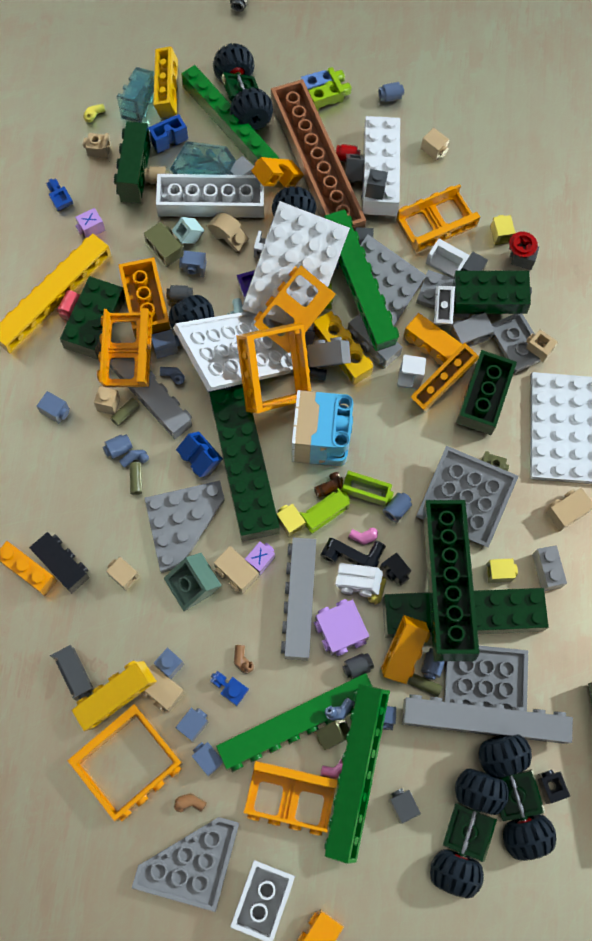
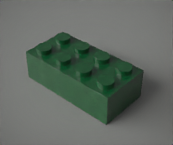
M126 121V127L122 129L123 143H120L119 154L121 156L117 158L116 166L118 173L114 174V184L117 185L116 194L119 195L121 202L142 204L145 168L148 167L151 149L148 123Z
M455 271L453 286H455L454 314L528 313L531 305L529 271Z
M89 276L60 337L63 348L98 360V354L101 351L99 337L103 329L101 326V316L104 314V309H107L110 313L120 312L126 299L124 288Z
M481 350L456 420L457 424L492 435L497 426L517 364L516 361Z

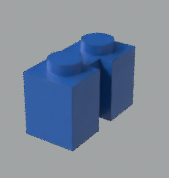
M179 114L148 127L151 143L157 153L169 149V144L173 142L178 145L188 140L187 126Z
M199 431L188 434L176 449L184 461L192 464L190 467L199 477L210 475L223 460L220 454Z

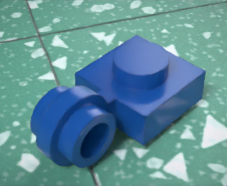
M56 178L49 179V182L46 183L51 192L49 197L57 211L74 204L65 186L61 188Z
M219 671L211 675V683L218 688L221 685L225 687L220 694L235 706H238L249 688L233 677L226 683V677Z

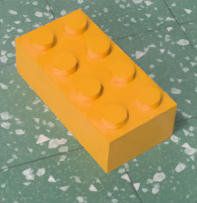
M155 258L118 264L129 313H141V308H148L153 314L152 334L170 330ZM131 322L134 337L136 339L137 323Z

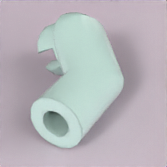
M233 299L234 310L230 314L244 312L241 299Z

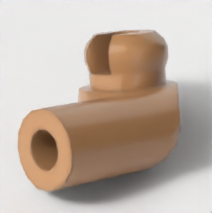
M235 645V666L243 673H250L254 669V664L244 657L245 646Z

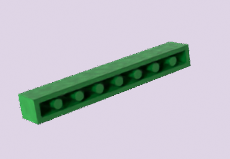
M196 65L181 73L183 88L254 166L255 162L261 157L279 159L277 154L248 123L238 124L239 119L233 114L231 115V104Z
M345 209L325 215V219L350 228L338 262L374 350L378 351L396 345L399 337L398 329L392 324L391 312L387 311L385 307V298L383 294L380 295L378 290L379 284L377 279L373 278L371 264L365 259L366 253L364 247H361L358 242L359 235L357 231L353 230L351 216L347 215Z
M365 673L217 745L216 748L226 770L231 769L232 772L244 767L242 763L248 760L251 763L263 757L262 753L268 750L270 753H273L282 748L280 744L286 741L291 744L301 739L300 734L307 732L308 735L319 730V725L323 723L328 725L334 722L326 717L325 709L328 706L340 707L346 697L355 703V692L359 684L373 687L367 674ZM354 704V706L352 707V709L350 710V712L348 713V715H350V714L352 713V711H353V709H354V707H355V704Z
M359 684L355 692L356 702L351 713V727L346 736L347 747L342 756V772L338 777L339 786L333 801L334 811L329 821V836L325 841V857L346 864L357 862L390 694L389 690Z

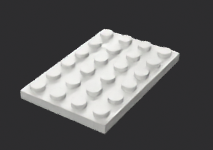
M279 201L242 309L258 314L259 311L264 312L267 308L266 302L271 296L274 298L279 293L277 291L278 287L283 281L286 283L291 278L289 273L295 266L297 268L300 265L303 266L328 287L350 228ZM298 275L286 292L299 304L306 307L316 296L318 289L303 276ZM274 305L265 316L285 325L294 323V318L277 305ZM312 324L308 330H313L314 325Z
M247 311L181 322L174 325L173 329L208 392L242 384L236 335L259 331L254 326L256 321L253 320L257 314ZM264 317L263 323L269 328H274L275 326L271 319ZM268 336L254 339L259 380L293 373L291 353L285 351Z
M532 372L530 479L592 484V377Z

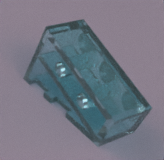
M139 67L135 68L129 77L130 83L123 86L125 91L123 94L117 95L122 119L141 123L143 117H146L147 107L153 100L154 71Z
M186 141L170 170L173 174L228 175L236 160L227 146Z

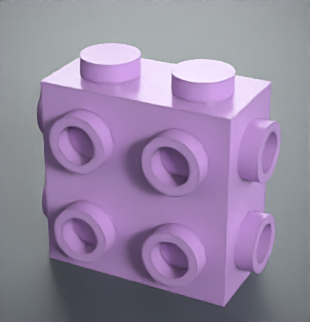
M347 599L336 603V607L332 609L325 607L319 610L315 617L316 621L313 622L317 633H322L324 638L322 644L325 651H329L331 655H343L352 646L359 648L367 644L366 640L370 637L353 600L347 601Z

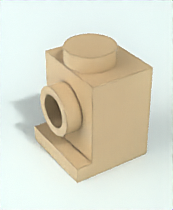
M88 133V138L83 140V148H86L87 156L108 158L111 147L109 133H105V135Z
M539 329L536 334L532 333L527 339L528 345L526 349L539 357L541 362H544L554 350L558 341Z

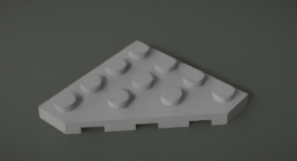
M367 234L360 246L364 247L365 259L371 264L373 278H376L378 281V290L380 295L383 294L385 298V307L387 311L391 312L392 324L394 326L426 275Z
M220 480L145 497L161 573L172 571L189 555L204 530L214 518L215 513L225 501Z
M218 817L138 865L132 888L216 912L239 822Z

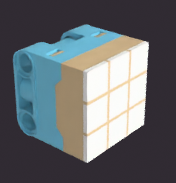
M297 390L292 437V462L343 466L346 463L353 424V399L349 395Z

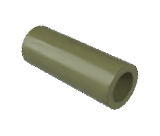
M131 398L110 419L119 426L140 404L134 398Z
M132 462L129 464L130 494L139 495L142 494L141 463Z
M415 673L408 681V684L436 697L440 695L443 687Z

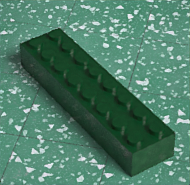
M243 386L230 388L227 391L223 389L209 392L241 542L279 534V522L253 413L246 412Z
M426 500L423 508L433 661H476L480 653L466 501Z
M544 588L474 591L478 634L543 632L549 628ZM429 592L385 594L383 596L385 638H394L403 615L426 622L430 636H432Z

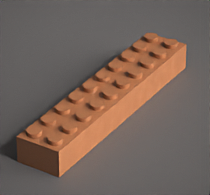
M301 79L271 88L273 108L298 166L304 174L303 177L311 195L314 197L320 216L324 218L325 215L345 209L347 215H350L352 218L354 231L356 227L365 228L366 218L304 80Z

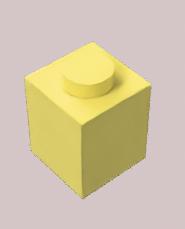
M499 215L493 218L490 229L494 244L509 243L511 236L515 234L511 215Z
M294 504L284 505L278 510V522L288 537L305 528L306 522Z
M513 558L493 559L486 563L488 583L512 582L518 575V568L514 564Z

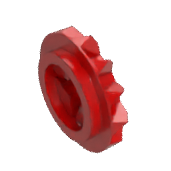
M517 232L509 240V250L513 252V255H518L519 258H528L534 255L538 248L536 238L528 232ZM520 243L526 245L525 249L522 246L519 247Z

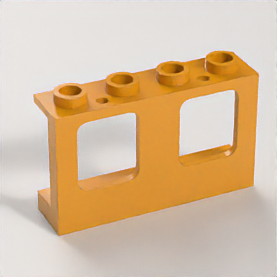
M460 184L450 186L440 193H433L426 199H419L414 204L403 206L398 210L396 220L416 253L434 246L438 239L445 241L477 227L480 216L478 212L472 213L459 193ZM453 200L463 217L447 224L436 206ZM422 213L433 230L416 237L408 226L406 219Z
M300 265L299 268L295 266L289 273L291 277L287 283L283 281L278 287L277 291L279 293L275 298L271 296L266 302V310L264 312L259 311L253 319L256 321L254 326L259 330L269 329L263 323V319L272 307L277 305L294 318L293 324H304V333H306L336 293ZM298 275L303 276L318 289V293L306 307L299 304L286 292ZM286 332L284 336H279L278 334L268 336L290 353L289 332Z
M141 308V313H110L107 309H104V314L101 316V326L103 329L99 337L101 351L98 354L100 370L97 371V379L104 387H149L153 314L148 308ZM136 322V341L133 343H112L113 323ZM112 358H134V377L132 379H110V360Z
M255 761L244 813L248 814L247 819L259 821L260 817L268 819L269 824L280 826L281 822L289 824L290 829L301 831V828L305 827L310 829L309 833L322 836V832H328L327 828L338 780ZM261 782L283 787L279 812L275 816L257 812L254 809L258 787ZM302 791L319 794L324 797L318 825L299 822L295 819L299 795Z

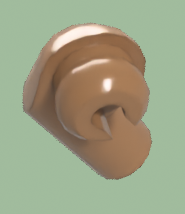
M190 793L179 796L175 800L174 809L177 812H183L185 808L192 806L202 812L207 802Z

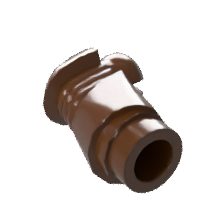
M338 472L329 475L331 481L314 487L317 498L327 497L338 488L342 489L343 478L339 476Z

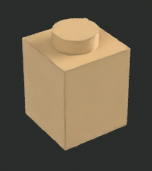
M433 128L423 137L420 149L434 160H437L440 156L443 157L447 153L449 139Z
M99 386L94 400L96 410L114 415L120 402L118 390Z
M121 557L117 560H112L106 571L125 591L140 577L138 572Z

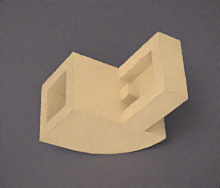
M218 213L206 225L216 239L224 238L235 252L239 251L249 240L247 235L241 230V224L229 214Z

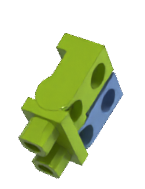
M333 67L328 68V71L323 70L301 77L317 111L323 106L333 105L337 102L341 103L344 100V96L351 94V85L349 83L341 84V82L345 81L343 70L334 71Z

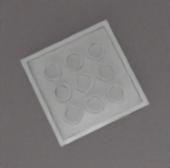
M446 446L416 517L423 520V508L426 500H465L469 540L489 548L519 476Z
M479 646L480 654L476 661H446L444 702H450L451 699L462 700L463 704L471 705V702L484 703V707H492V704L504 705V709L512 710V707H523L527 712L528 650Z

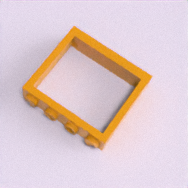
M288 324L236 335L246 412L261 413L295 404L297 390L311 391L304 324ZM289 332L296 393L262 402L254 339Z
M135 704L67 760L114 821L119 819L124 821L132 814L130 810L136 804L140 807L149 799L147 795L153 790L155 792L160 790L165 785L163 781L169 776L171 778L176 776L182 770L180 766L183 764ZM137 717L173 761V764L117 811L81 763Z

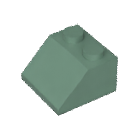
M202 553L185 557L164 577L183 611L211 596L222 586Z

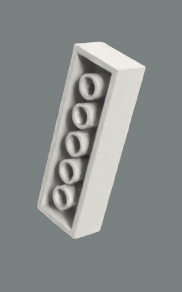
M366 116L364 127L363 155L365 163L363 171L362 212L363 214L397 216L400 203V118ZM370 169L388 172L383 200L365 197Z
M157 174L158 216L214 217L218 213H226L232 217L264 218V186L255 175Z

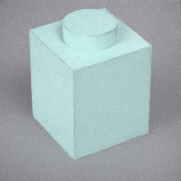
M181 217L172 229V232L181 243L195 244L205 231L195 218Z

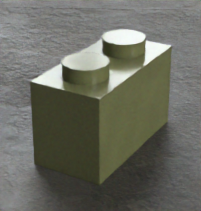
M162 222L144 232L146 244L166 267L183 256V243L178 238L176 239L173 236L172 230L168 226L165 227Z

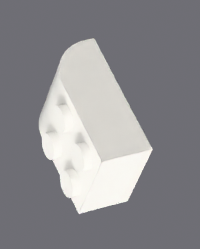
M254 860L230 927L263 941H273L295 876Z

